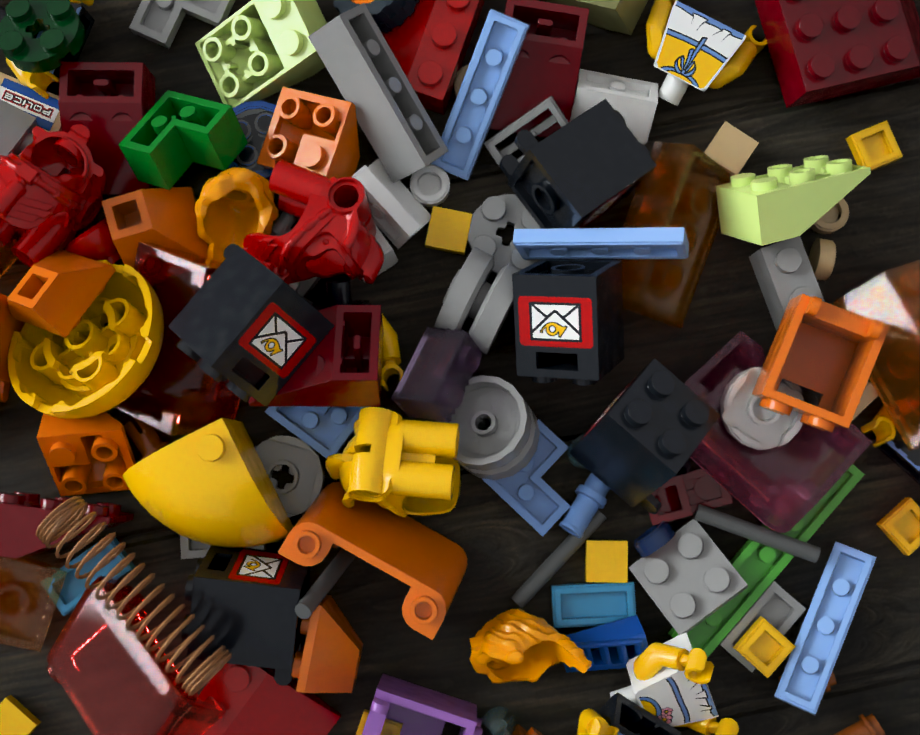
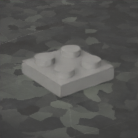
M694 519L676 531L674 537L660 549L647 557L640 558L628 567L678 635L691 631L748 588V584L698 521Z

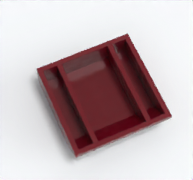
M754 0L786 108L920 77V19L914 0Z

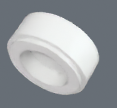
M429 164L412 174L410 178V191L414 198L423 206H438L449 195L450 180L442 168Z

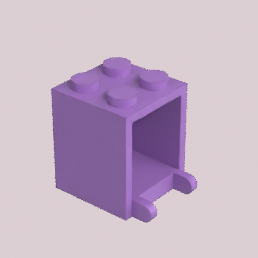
M382 674L362 735H380L386 718L403 723L400 735H441L445 722L461 726L458 735H482L483 728H481L482 719L477 718V704Z

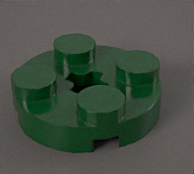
M12 0L5 7L6 15L0 22V48L7 59L12 61L18 69L30 73L51 71L62 65L59 59L65 57L69 52L74 56L80 50L85 37V29L69 0ZM46 30L41 33L40 38L34 37L38 32Z

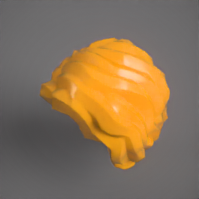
M232 167L220 172L215 177L209 178L202 187L199 199L195 203L197 235L209 244L207 256L210 261L208 267L210 274L212 275L226 259L223 253L227 246L236 244L243 249L244 238L248 234L262 233L270 235L272 233L273 221L279 217V210L274 204V192H271L269 189V180L250 169Z
M520 608L510 609L498 614L489 620L476 633L475 637L470 638L471 655L469 660L476 673L486 674L491 682L496 684L521 681L536 682L549 667L560 662H564L569 667H575L582 673H586L592 666V662L585 657L584 650L579 648L569 637L560 634L545 619L529 614Z

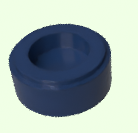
M662 521L660 524L654 525L642 533L634 541L633 546L641 557L644 558L664 546L676 533L667 521Z

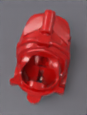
M82 124L71 126L68 133L64 131L47 132L41 127L36 126L32 129L33 143L29 144L19 155L13 152L7 156L0 155V247H4L16 232L20 234L21 237L12 246L11 251L21 262L30 268L33 264L53 254L71 231H79L89 225L101 209L106 173L102 167L93 161L89 150L91 142L90 131ZM65 169H67V170H69L71 173H70V174H65L64 171H65Z
M280 160L272 170L269 189L271 192L279 194L278 208L280 211L300 219L292 230L284 235L248 234L244 238L243 249L288 285L313 277L329 278L341 273L346 274L353 280L356 277L360 281L364 278L366 283L373 284L383 265L384 254L381 246L375 240L376 225L361 182L351 177L337 179L333 176L328 178L288 161Z

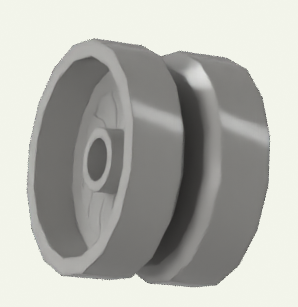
M474 247L462 268L457 271L442 302L443 306L434 328L454 338L462 332L469 318L474 319L467 335L468 346L487 355L513 305L512 274L521 269L507 264L501 268L493 284H490L488 280L495 265L494 256Z
M479 375L465 379L449 390L439 406L436 422L458 423L460 425L457 458L453 459L478 478L498 480L513 476L528 465L537 450L540 431L536 415L516 388L499 377Z

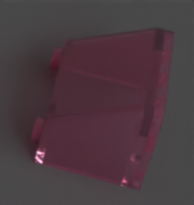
M740 331L684 384L720 414V400L726 385L738 373L751 367H763L766 356L762 347L757 342ZM720 416L690 458L764 525L778 533H786L823 498L869 447L872 441L853 424H850L849 428L835 426L833 433L803 423L800 431L789 443L768 450H756L737 442L727 432Z

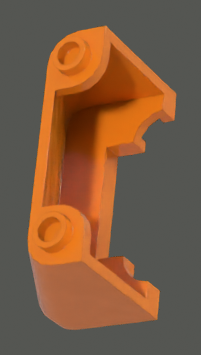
M333 482L327 485L288 533L278 554L306 567L322 562L332 547L336 549L338 547L343 548L410 586L402 605L403 618L406 624L413 630L433 640L444 621L466 572L468 563L464 549L454 541L409 516L400 517L390 510L382 508L375 502L355 500L354 506L347 508L342 503L346 492L342 488L341 483Z

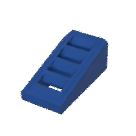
M637 615L566 635L579 648L584 650L585 657L592 662V666L588 671L627 668V662L640 655L648 647L645 632ZM563 662L566 673L580 672L575 667H569Z

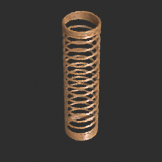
M73 496L50 512L40 523L36 530V537H39L38 539L42 540V543L47 548H56V558H66L65 567L67 569L77 567L75 572L76 579L87 578L85 588H97L95 593L96 600L108 597L105 603L106 610L119 607L116 611L115 619L120 621L128 618L125 625L126 631L135 630L140 627L135 635L136 641H143L150 637L145 646L146 652H151L161 647L155 657L156 662L165 661L172 656L165 668L166 673L174 672L183 666L175 682L177 684L184 682L182 689H185V693H188V696H193L231 659L232 653H229V649L222 645L198 667L182 677L192 662L215 639V635H211L189 656L170 668L182 651L205 628V625H201L180 645L160 658L171 641L195 618V614H191L176 630L156 645L150 647L162 629L185 608V604L178 606L156 628L139 637L153 617L175 598V593L170 594L143 620L129 627L138 612L165 588V583L158 585L133 610L119 617L129 600L155 578V573H151L144 578L127 597L109 606L116 593L145 568V563H140L114 589L99 596L107 581L121 572L135 558L136 553L128 554L103 580L90 586L89 583L95 573L117 557L126 547V542L115 546L101 559L93 570L79 575L83 565L114 540L116 532L106 535L80 562L70 565L69 562L73 555L92 542L105 529L106 522L97 524L81 538L70 552L60 555L59 552L62 546L87 528L97 515L96 512H91L83 517L87 511L88 503L81 496ZM66 533V535L62 538L60 542L50 545L51 542L57 540Z

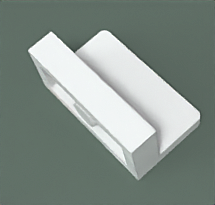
M580 69L570 122L606 99L612 108L623 116L626 126L640 143L646 144L658 104V83Z
M376 159L368 167L364 165L351 177L360 181L363 185L375 224L398 249L430 221L431 214L414 198L400 180L393 183L380 159Z

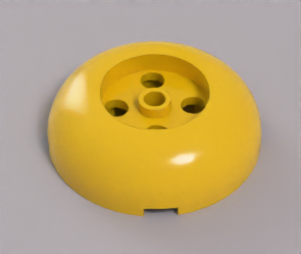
M97 260L112 265L116 271L107 282L104 291L95 298L84 313L78 326L66 338L28 323L24 324L21 332L14 331L8 353V372L15 392L26 404L44 414L57 418H87L116 407L129 398L143 384L151 373L161 351L164 338V315L157 293L151 284L127 264H124V266L111 264L107 260Z

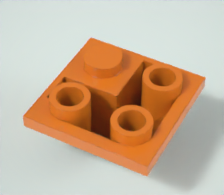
M282 87L257 164L273 170L280 160H285L328 178L333 176L337 179L352 177L360 159L355 105L352 102Z
M191 186L172 187L170 190L164 188L140 189L101 201L112 241L123 263L137 270L150 284L209 266L210 261L207 256L209 244L197 235L196 197Z
M60 249L32 265L7 298L10 314L20 321L66 338L78 326L82 316L95 298L104 291L107 282L116 269L112 265Z
M106 412L80 419H63L43 413L36 438L60 496L129 490L122 475L135 465L136 461L121 422Z
M326 595L308 619L301 620L300 634L306 635L305 645L301 647V651L296 652L291 677L298 678L296 692L352 693L356 685L363 643L332 596Z

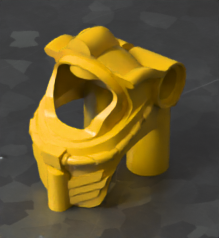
M380 407L362 408L359 413V419L354 422L353 430L355 436L348 442L342 454L329 455L325 461L330 477L335 480L340 479L341 486L346 492L342 503L347 508H352L355 500L375 502L382 508L390 510L400 517H406L408 514L427 516L447 513L455 507L460 496V464L453 459L457 458L460 425L458 423L402 419V416L397 412Z

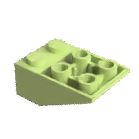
M251 0L198 40L195 45L223 104L234 108L247 101H259L281 91L282 87L288 88L325 68L308 36L327 24L316 0Z
M816 155L804 158V165L792 167V164L770 166L767 168V174L756 176L755 173L733 175L730 177V183L715 186L721 234L761 246L801 236L869 176L871 168L852 164V159L829 161L828 155Z

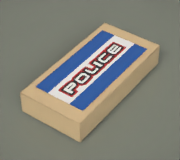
M0 72L1 100L36 117L37 126L45 131H62L58 95L46 91L50 96L48 99H45L31 88L22 85L18 79Z

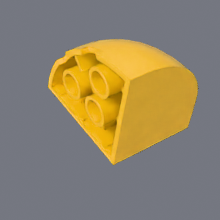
M220 418L152 453L130 467L122 475L131 493L151 516L177 534L196 542L227 548L260 546L286 538L293 528L241 421Z

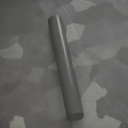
M698 504L693 518L696 521L812 563H816L820 556L821 548L701 504Z
M597 510L582 539L569 534L511 596L512 600L523 609L607 518Z
M343 548L338 552L295 606V613L298 617L308 619L356 556Z

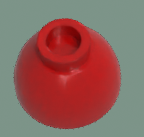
M106 218L66 244L65 250L67 252L96 261L107 260L114 264L121 259L112 241Z

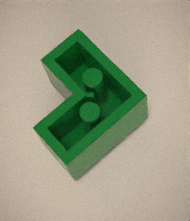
M167 90L118 145L138 181L170 190L193 162L226 170L248 142L232 106Z

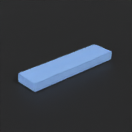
M490 9L441 137L448 152L431 164L467 181L470 179L530 24L497 10Z
M684 227L514 229L513 244L524 260L686 259L689 256V241Z
M835 541L794 644L796 647L790 654L774 694L775 698L814 716L816 715L877 557Z

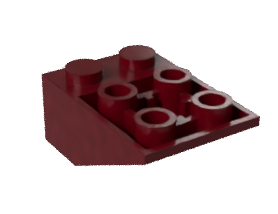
M507 0L505 14L530 24V27L489 130L500 132L551 95L568 122H570L589 9L538 0ZM548 108L512 134H518L521 130L530 131L553 114ZM556 122L537 135L536 138L545 139L560 129L561 126Z
M61 62L58 100L62 131L67 133L70 131V127L76 124H82L89 129L91 139L89 150L93 161L102 167L106 173V183L102 195L120 196L140 189H151V184L138 181L118 144L155 105L156 78L144 63Z
M335 305L318 310L334 327L267 406L380 407L384 337L381 305ZM253 397L249 399V406H264Z
M14 491V493L0 492V556L20 558L55 549L47 548L42 543V540L36 537V530L46 516L61 503L69 499V497L41 498L40 501V494L22 491ZM106 502L88 504L87 511L83 517L91 512H96V518L80 534L64 545L80 540L101 522H106L104 530L133 520L134 514L121 512L122 505ZM66 533L57 540L51 542L50 545L60 542L62 538L66 535Z

